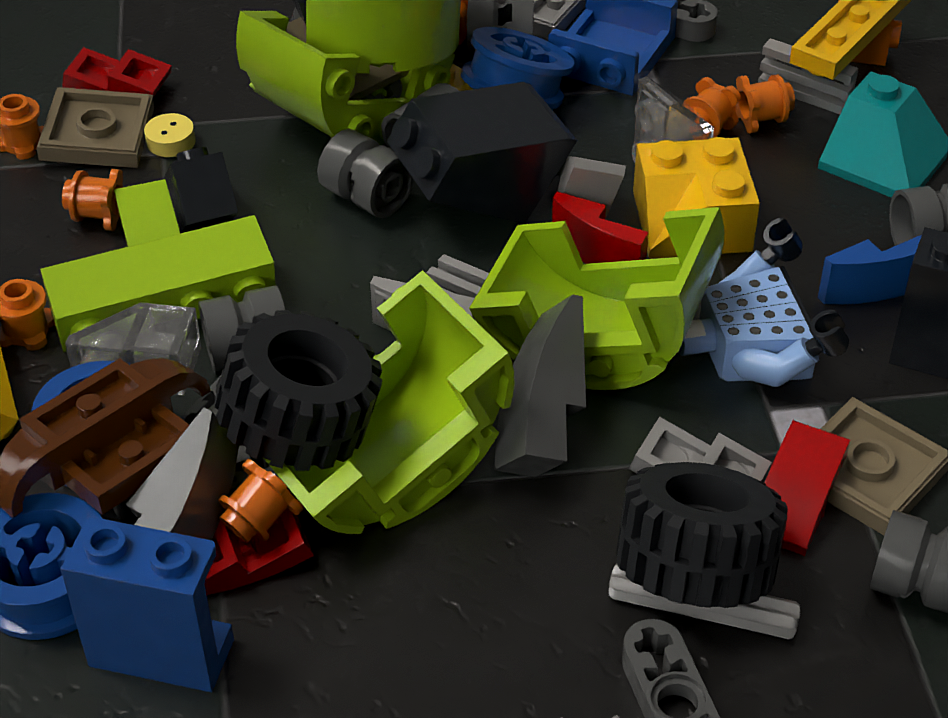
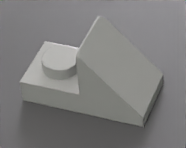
M568 156L556 176H560L558 192L606 205V220L624 178L626 166Z

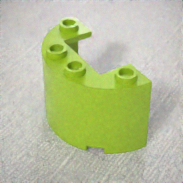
M306 0V43L325 54H356L361 57L356 73L370 74V65L379 68L385 64L393 65L395 72L422 68L446 59L457 49L459 44L461 0Z
M240 11L236 34L237 57L240 69L246 71L251 83L249 86L260 96L330 137H334L340 131L350 128L376 140L379 145H383L385 142L382 137L381 125L384 117L408 103L412 98H417V96L438 83L449 84L450 68L455 57L453 53L435 64L410 70L407 76L400 79L402 83L400 98L349 100L350 93L355 85V75L361 57L354 53L325 54L287 33L286 29L289 18L277 11ZM381 88L371 94L376 96L381 93L386 96L387 91Z
M720 207L669 211L665 213L663 220L677 254V257L583 264L566 221L517 225L469 309L476 322L507 350L510 357L514 360L527 335L544 312L573 294L583 296L586 389L617 390L645 383L662 373L668 362L679 352L719 262L724 245V224Z
M423 270L405 285L396 289L391 297L377 307L378 312L396 338V341L383 352L373 357V359L380 361L382 373L380 378L382 379V385L359 449H354L352 457L345 462L336 460L334 467L323 470L316 465L311 466L309 471H296L294 466L285 465V463L283 468L269 465L312 517L330 530L345 534H361L365 527L364 525L379 521L388 529L414 518L438 503L453 491L483 459L499 434L492 425L500 407L505 409L511 406L515 380L513 363L509 352ZM263 458L268 464L270 463V460Z

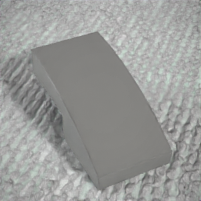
M659 417L636 453L629 469L637 473V471L643 468L655 467L657 464L696 462L726 467L762 481L772 462L721 433H718L712 445H709Z

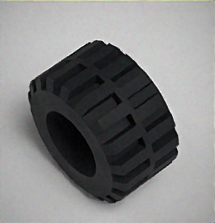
M277 310L274 316L265 313L253 317L252 323L244 322L237 328L236 335L231 338L215 397L214 408L218 409L216 418L220 427L228 429L227 437L234 445L243 444L246 447V454L255 459L259 457L268 459L271 466L283 468L285 463V465L294 466L296 471H309L313 465H316L321 470L334 467L336 460L345 462L352 457L354 449H359L382 385L380 361L373 359L375 352L368 343L358 340L360 335L350 328L344 329L338 326V321L328 317L322 319L315 317L314 313L300 311V314H292L289 310Z
M696 462L657 464L655 467H646L637 471V475L631 476L627 481L616 549V563L620 570L626 572L625 576L631 582L643 586V590L651 594L667 598L673 602L706 608L738 607V604H751L759 601L760 596H767L775 584L788 517V508L786 503L781 501V496L775 490L767 487L765 483L726 467Z

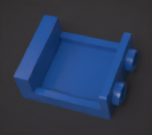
M586 0L585 10L567 32L553 29L548 35V42L560 47L574 59L575 64L572 72L564 77L633 96L675 38L678 0Z
M95 517L88 518L61 567V573L88 666L212 693L234 642L232 624L211 620L205 580L217 554L215 543L212 540Z

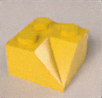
M713 137L706 140H662L656 143L637 144L633 194L642 230L649 232L647 247L649 258L677 257L663 220L666 212L720 207L723 218L724 245L722 254L753 252L760 203L739 138Z

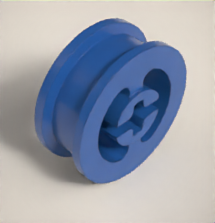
M480 27L473 31L471 36V44L475 48L473 59L466 62L461 70V78L467 85L473 89L525 82L532 85L552 110L561 106L564 94L559 86L562 77L569 75L575 64L574 59L566 51L544 39L512 29Z
M38 493L25 496L23 512L13 518L0 508V632L20 639L42 640L62 636L77 629L61 567L85 521L91 517L102 519L98 511L84 500L61 493ZM9 582H16V583L18 584V586H16V585H11V584H8V583H9Z

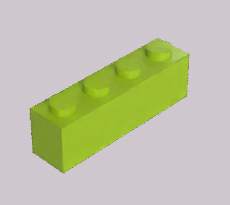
M255 215L40 269L48 304L63 352L79 348H91L109 340L136 333H148L156 328L189 319H200L199 301L230 295L236 302H241L246 291L276 285L274 261Z

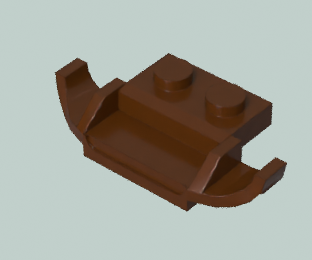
M119 358L19 419L21 429L7 443L0 456V508L12 518L23 512V501L26 493L32 485L41 479L54 491L63 485L68 486L100 514H105L136 493L189 426L187 422L173 412L170 397L186 388H191L203 397L211 392L207 380L178 361L158 358L146 359L129 365Z

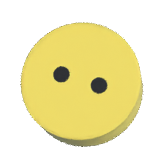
M169 113L156 116L148 121L144 128L147 148L157 156L177 157L176 154L192 149L195 144L193 122L181 114Z

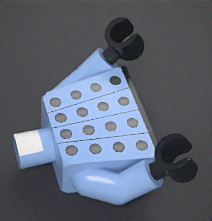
M777 218L766 226L763 237L768 247L762 253L756 250L733 273L718 284L707 287L701 301L700 318L692 320L679 350L681 356L709 352L719 377L725 381H754L778 387L789 380L810 379L813 377L814 366L819 361L820 353L823 352L827 356L836 357L845 353L849 346V338L844 332L845 323L838 312L835 310H825L811 320L785 267H775L773 265L778 259L784 262L792 261L802 253V240L796 231H792L788 221L784 218Z

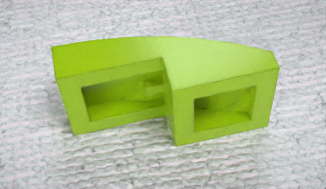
M165 179L114 189L127 247L180 234Z

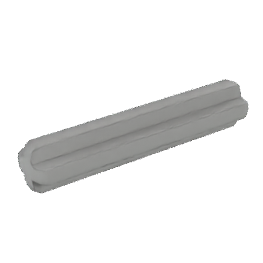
M617 563L612 570L609 582V596L615 600L785 639L793 638L797 631L800 604L796 601L767 595L760 596L759 601L751 604H738V607H696L694 605L673 602L643 590V586L631 582L625 576L626 572L620 570Z

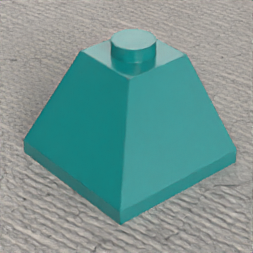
M870 72L848 96L821 155L818 169L892 198L896 190L924 187L948 157V136L917 88L899 82L892 76Z

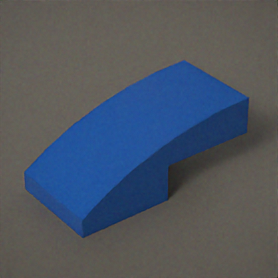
M922 235L885 251H881L867 239L825 257L818 299L824 304H860L905 295L911 265Z

